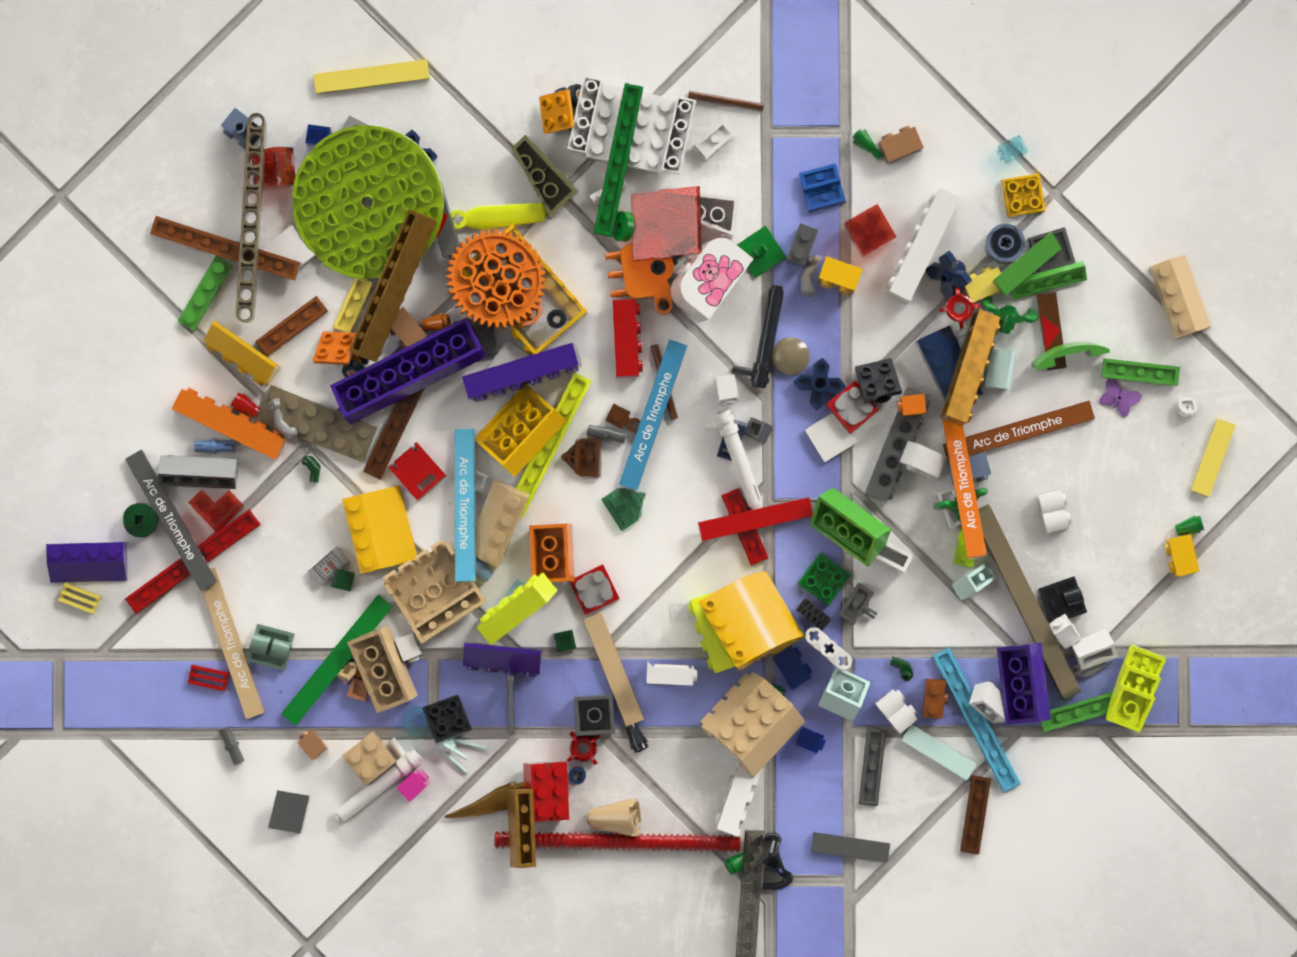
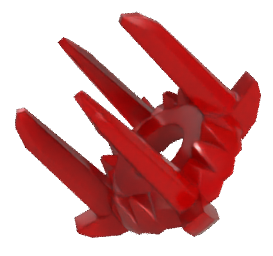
M955 288L956 295L949 298L946 307L939 308V312H946L951 320L959 322V328L962 329L964 328V321L971 317L974 309L980 308V304H973L968 296L960 294V288ZM959 302L965 305V311L961 314L954 311V305Z
M573 731L569 734L573 738L570 743L571 756L566 760L568 762H571L573 759L580 762L591 761L596 765L598 763L594 758L598 750L596 741L600 738V735L597 734L594 737L590 735L576 736ZM579 744H588L589 751L586 754H581L578 751Z

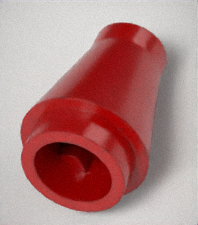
M238 392L231 403L234 410L251 415L254 418L260 410V407L252 402L244 393L240 394Z

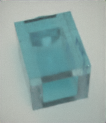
M1017 135L997 146L999 150L996 151L1001 161L1004 160L1005 164L1028 152L1021 135Z

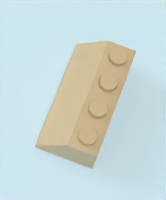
M1185 255L1149 267L1174 339L1211 327Z
M494 480L475 525L476 557L496 567L501 565L530 496L529 493L499 480Z
M389 625L347 642L377 713L408 702L418 696Z

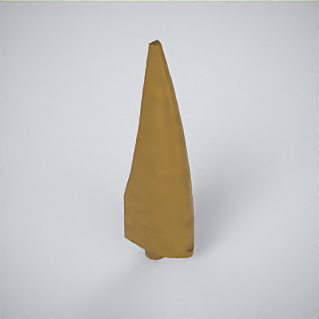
M513 781L497 787L479 800L446 814L444 817H473L508 809L507 790L524 789V782L515 785Z

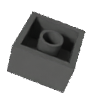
M613 694L574 697L576 736L615 733Z

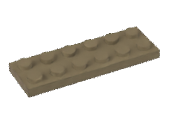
M270 385L257 421L276 428L272 415L274 412L268 408V403L273 401V399L279 398L280 413L282 412L283 420L290 427L297 429V437L364 463L378 427L361 420L350 425L344 419L342 413Z

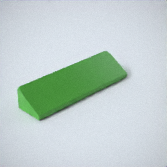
M1052 232L993 280L994 285L1004 296L1062 249Z

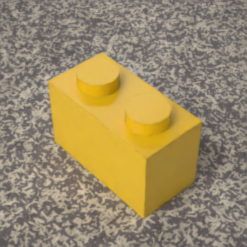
M1191 534L1166 539L1164 549L1166 555L1170 556L1171 562L1168 563L1170 573H1174V577L1200 572Z

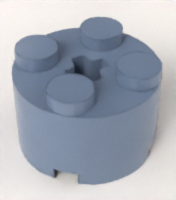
M1004 223L995 226L985 239L987 255L998 264H1008L1015 261L1022 254L1025 247L1024 234L1018 227ZM1002 239H1003L1005 242H1006V241L1009 242V244L1007 245V248H1006L1005 246H1003V247L1001 246Z

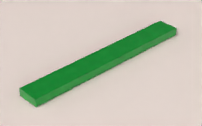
M624 83L593 234L612 237L643 86Z
M377 595L281 715L297 726L338 673L353 657L347 642L375 630L393 606L380 595Z

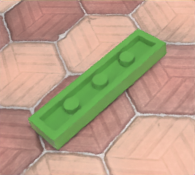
M217 255L215 256L178 322L194 331L197 329L232 269L233 265Z
M1081 261L1030 275L1011 291L1012 298L1015 300L1087 280L1085 264Z
M1103 358L1101 378L1178 386L1180 367Z
M1112 692L1051 709V720L1040 722L1043 732L1107 714Z

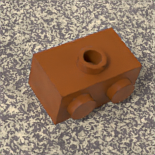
M925 678L922 717L943 719L944 705L947 706L948 694H945L946 680Z

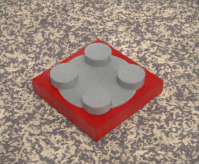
M856 381L825 404L849 434L879 411L873 401L864 403L860 386Z
M603 564L575 577V581L569 582L585 615L620 599Z

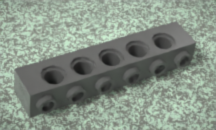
M907 387L904 396L925 395L927 411L931 402L928 400L929 395ZM897 411L864 493L865 495L885 503L888 499L892 500L895 489H892L895 481L899 482L902 471H899L903 464L900 463V459L907 442L915 443L917 437L914 435L916 428L920 429L924 418H921V415L902 417V412L898 413ZM906 422L911 426L909 433L901 431L900 426L902 423ZM896 440H900L904 444L901 451H897L893 447ZM888 458L896 460L897 465L894 469L887 467L886 461ZM881 476L889 478L888 486L880 485L879 479Z

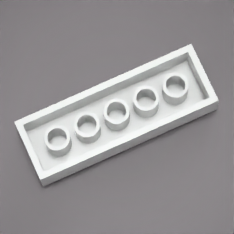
M941 187L938 191L934 190L928 201L931 204L929 209L925 208L919 219L922 221L921 226L917 225L911 236L914 240L912 243L909 242L903 252L905 258L904 260L900 259L894 270L897 275L890 279L886 287L889 290L887 295L908 305L961 197Z

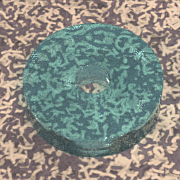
M422 706L412 707L405 712L402 725L409 735L422 737L430 732ZM416 718L421 719L420 725L414 723Z

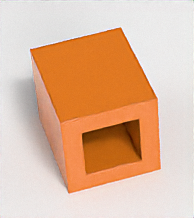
M925 395L901 396L900 401H897L898 413L902 412V417L926 414Z

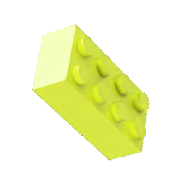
M541 573L539 576L534 574L526 581L527 583L523 586H518L509 597L505 596L498 602L497 606H492L479 619L481 623L476 628L490 645L494 644L548 603L556 593L557 589L544 573Z

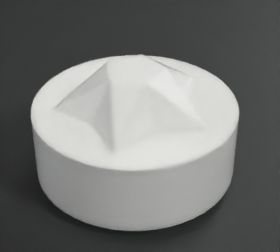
M1192 398L1181 399L1178 404L1179 414L1186 418L1194 416L1198 407L1196 401Z

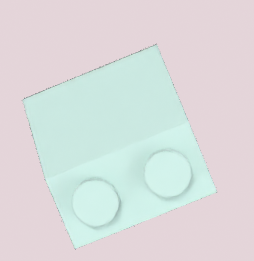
M993 349L989 352L987 358L989 359V364L986 372L983 371L982 374L984 377L983 388L1000 391L1009 390L1016 351Z
M835 666L818 706L853 722L862 706L870 682Z

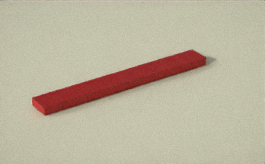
M248 509L198 545L208 563L259 527L261 523L251 509ZM180 558L124 599L134 613L137 614L191 574L182 558Z

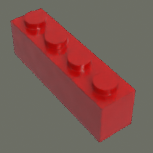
M636 299L612 300L616 378L639 377V372H643L642 361H638V353H642L641 341L638 342L637 334H641V323L637 322L636 315H640V303H636Z

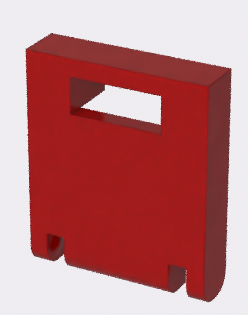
M415 442L414 446L418 449L416 452L410 447L394 461L397 465L396 469L392 465L388 466V468L419 502L447 475L425 450ZM430 474H433L436 479L422 491L418 485Z

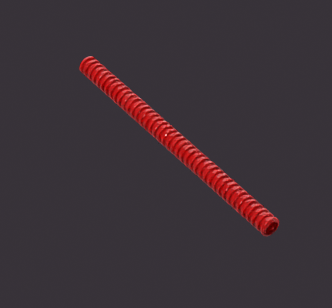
M496 831L494 846L496 848L502 847L504 849L508 847L509 849V831L508 833ZM538 832V834H535V847H538V849H541V847H544V849H547V847H550V849H553V847H556V849L568 848V850L574 848V850L580 848V850H583V848H586V850H589V848H592V850H595V848H598V850H601V848H604V850H607V848L619 850L621 848L622 850L628 849V851H631V849H634V851H637V849H640V851H643V849H646V851H649V849H652V851H655V849H658V851H661V849H664V851H667V849H670V851L682 849V851L688 850L689 852L691 850H694V852H697V850H700V852H703V850H706V852H709V850H712V852H715V850H718V852H721V850H724V852H727V850L739 852L740 837H733V835H730V837H727V835H724V837H721V835L709 837V835L703 836V834L697 836V834L691 836V834L685 836V834H682V836H679V834H676V836H673V834H670V836H667V834H664V836H661V834L649 836V834L643 835V833L638 837L619 835L618 833L616 835H613V833H610V835H607V833H604V835H601V833L589 835V833L583 834L582 832L580 834H577V832H574V834H571V832H568V834H565V832H562V834H559V832H556V834H553V832H550V834Z

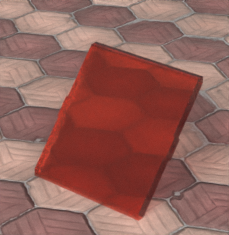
M700 186L661 189L659 191L631 194V214L634 218L632 261L657 258L668 259L675 256L702 253Z

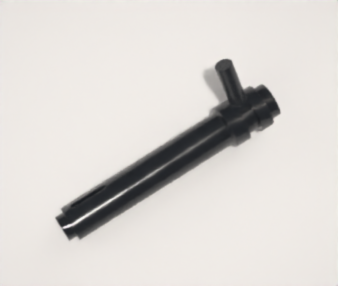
M772 285L769 288L756 362L753 363L752 369L740 366H733L732 373L751 376V386L766 389L770 381L768 376L772 370L771 359L784 295L783 287L779 285Z

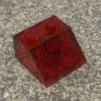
M271 147L265 149L263 190L287 188L294 185L296 174L293 147ZM253 156L252 165H258L260 158ZM253 175L255 185L259 180L257 175Z

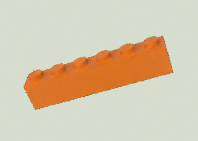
M189 387L187 390L181 389L172 410L275 460L278 459L287 441L279 431L274 429L273 432L266 430L267 425L258 421L254 424L249 421L250 417L242 413L235 415L231 413L232 408L224 404L219 407L214 404L216 400L207 396L203 399L197 396V391Z

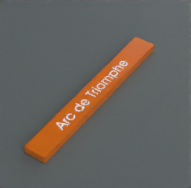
M942 419L967 559L986 557L987 552L963 426L960 427Z

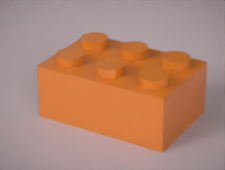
M572 524L529 525L532 576L534 574L539 576L541 573H544L550 582L575 581Z

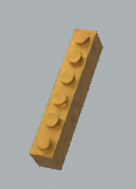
M981 309L973 313L940 419L960 427L970 422L973 412H971L972 406L975 405L978 399V394L976 393L984 380L982 374L989 364V359L987 358L995 345L993 339L1000 329V317Z

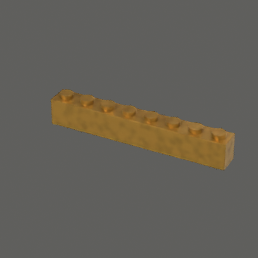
M408 210L349 349L352 353L377 362L385 341L389 337L391 327L397 318V313L404 301L408 287L412 283L413 275L419 266L430 235L434 231L437 220L417 211Z

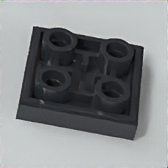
M458 694L422 707L435 743L472 731Z

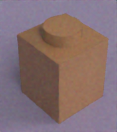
M306 730L299 736L301 740L298 744L311 760L316 759L329 748L315 730L311 732Z

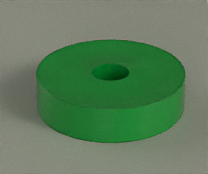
M619 211L616 216L613 237L618 242H628L634 232V218L630 212Z

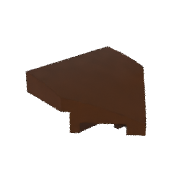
M581 438L576 440L575 444L560 456L580 477H601L600 438Z

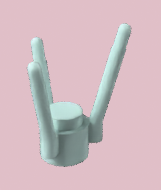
M455 737L439 742L437 749L441 751L440 754L447 757L464 774H468V771L450 754L453 752L465 760H468V757L455 749L457 744L454 742L484 751L487 750L484 746Z

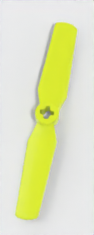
M542 203L477 206L466 212L461 210L451 212L452 219H455L458 214L463 218V221H460V225L454 222L455 229L458 230L463 229L465 226L486 230L507 227L512 224L521 225L543 222L546 219V209Z

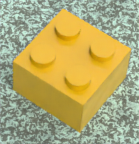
M826 256L817 282H820L821 287L827 289L834 287L839 289V293L849 296L850 293L853 294L855 292L863 269Z

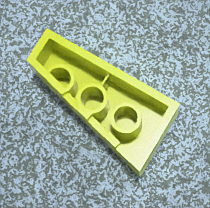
M709 593L691 599V604H688L691 616H696L697 622L694 625L697 634H702L703 640L700 643L703 652H708L709 659H706L709 670L713 669L714 673H718L736 666L698 601L712 594Z

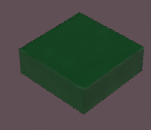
M335 568L331 587L351 591L355 573Z
M573 630L554 633L557 652L576 648Z

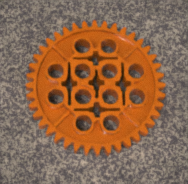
M488 229L486 234L480 231L478 236L475 233L472 234V239L467 237L465 239L466 243L461 242L459 244L460 248L456 247L454 250L456 254L452 253L450 256L452 260H449L448 265L451 267L446 269L449 275L445 279L450 281L446 284V287L452 288L448 294L454 295L451 302H458L455 308L461 307L460 314L466 312V319L472 316V323L479 320V326H482L485 322L488 329L491 324H493L494 329H497L499 324L504 329L506 324L512 327L514 322L517 325L520 324V319L525 321L527 319L526 315L531 316L533 314L532 310L535 311L538 308L536 304L539 305L541 303L539 298L544 296V293L541 291L546 288V286L542 285V283L546 282V279L541 277L546 271L540 270L544 264H538L541 257L534 256L537 250L530 251L532 245L525 246L526 239L520 242V235L512 238L513 233L510 232L506 236L505 230L499 234L498 230L495 229L492 234L490 229ZM497 246H500L504 249L503 254L497 252ZM470 254H477L479 260H472ZM513 256H519L521 258V263L515 262L513 260ZM504 259L507 260L505 266L502 265ZM483 262V264H482V266H481V272L478 273V275L476 276L474 282H472L473 279H474V277H475V275H476V273H477V272H476V271H477L476 268H478V266H480L481 263ZM487 263L495 264L496 270L489 269ZM462 270H468L471 276H463ZM504 272H510L513 275V279H507ZM499 273L498 281L493 285L494 277ZM479 279L486 280L488 285L485 287L481 286ZM521 281H527L530 284V288H524ZM516 282L515 290L510 294L511 286ZM496 288L503 289L504 295H498ZM487 292L490 293V297L488 299L485 298V294ZM470 296H477L479 303L472 302ZM513 297H518L521 300V305L515 304ZM487 305H494L496 312H490Z

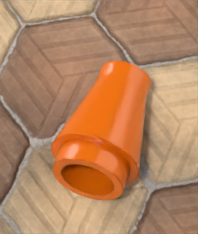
M444 313L421 320L423 331H440L451 325L449 314Z

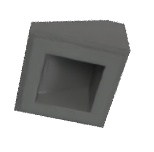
M751 417L744 435L765 444L772 426Z

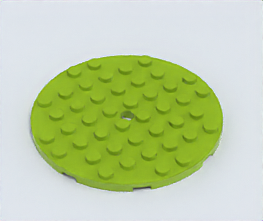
M352 126L336 131L322 139L301 163L295 177L292 192L293 217L304 244L324 265L340 274L353 278H380L409 209L437 220L422 256L433 244L443 218V188L431 159L412 139L398 131L383 126ZM365 197H370L373 200L370 208L365 207L363 204Z

